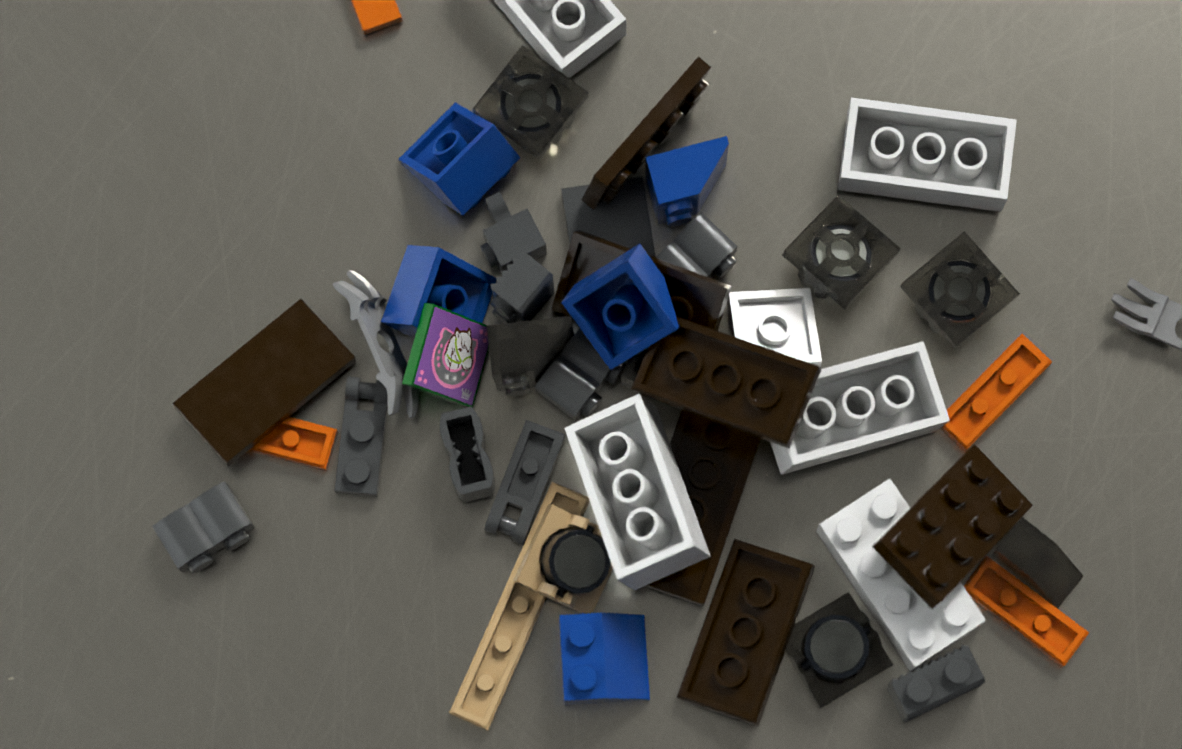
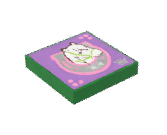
M424 303L402 384L463 407L471 406L473 408L494 328L438 305Z

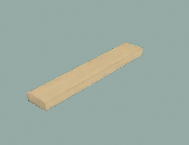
M551 482L451 707L450 715L489 731L547 600V597L514 582L515 575L548 504H553L571 514L583 517L590 503L589 497Z

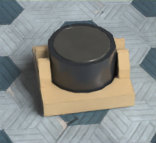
M548 504L513 581L580 614L593 613L613 570L599 526L591 523L587 518L571 514L553 504Z

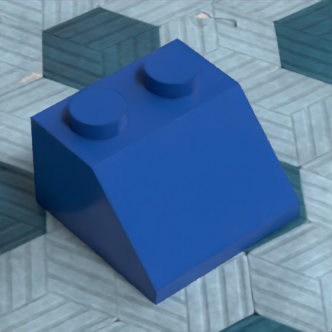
M455 102L398 160L444 204L464 215L469 209L479 204L482 196L498 180L507 176L511 167L521 157L494 124Z
M727 136L646 157L645 181L658 225L668 223L669 227L680 226L692 220L691 216L698 215L726 167L729 148Z
M640 243L576 283L561 302L610 370L679 327L665 278Z
M407 245L381 322L409 337L415 338L424 303H430L483 323L492 297L491 284L497 282L496 277L440 247Z
M603 612L559 615L565 705L650 700L645 615Z

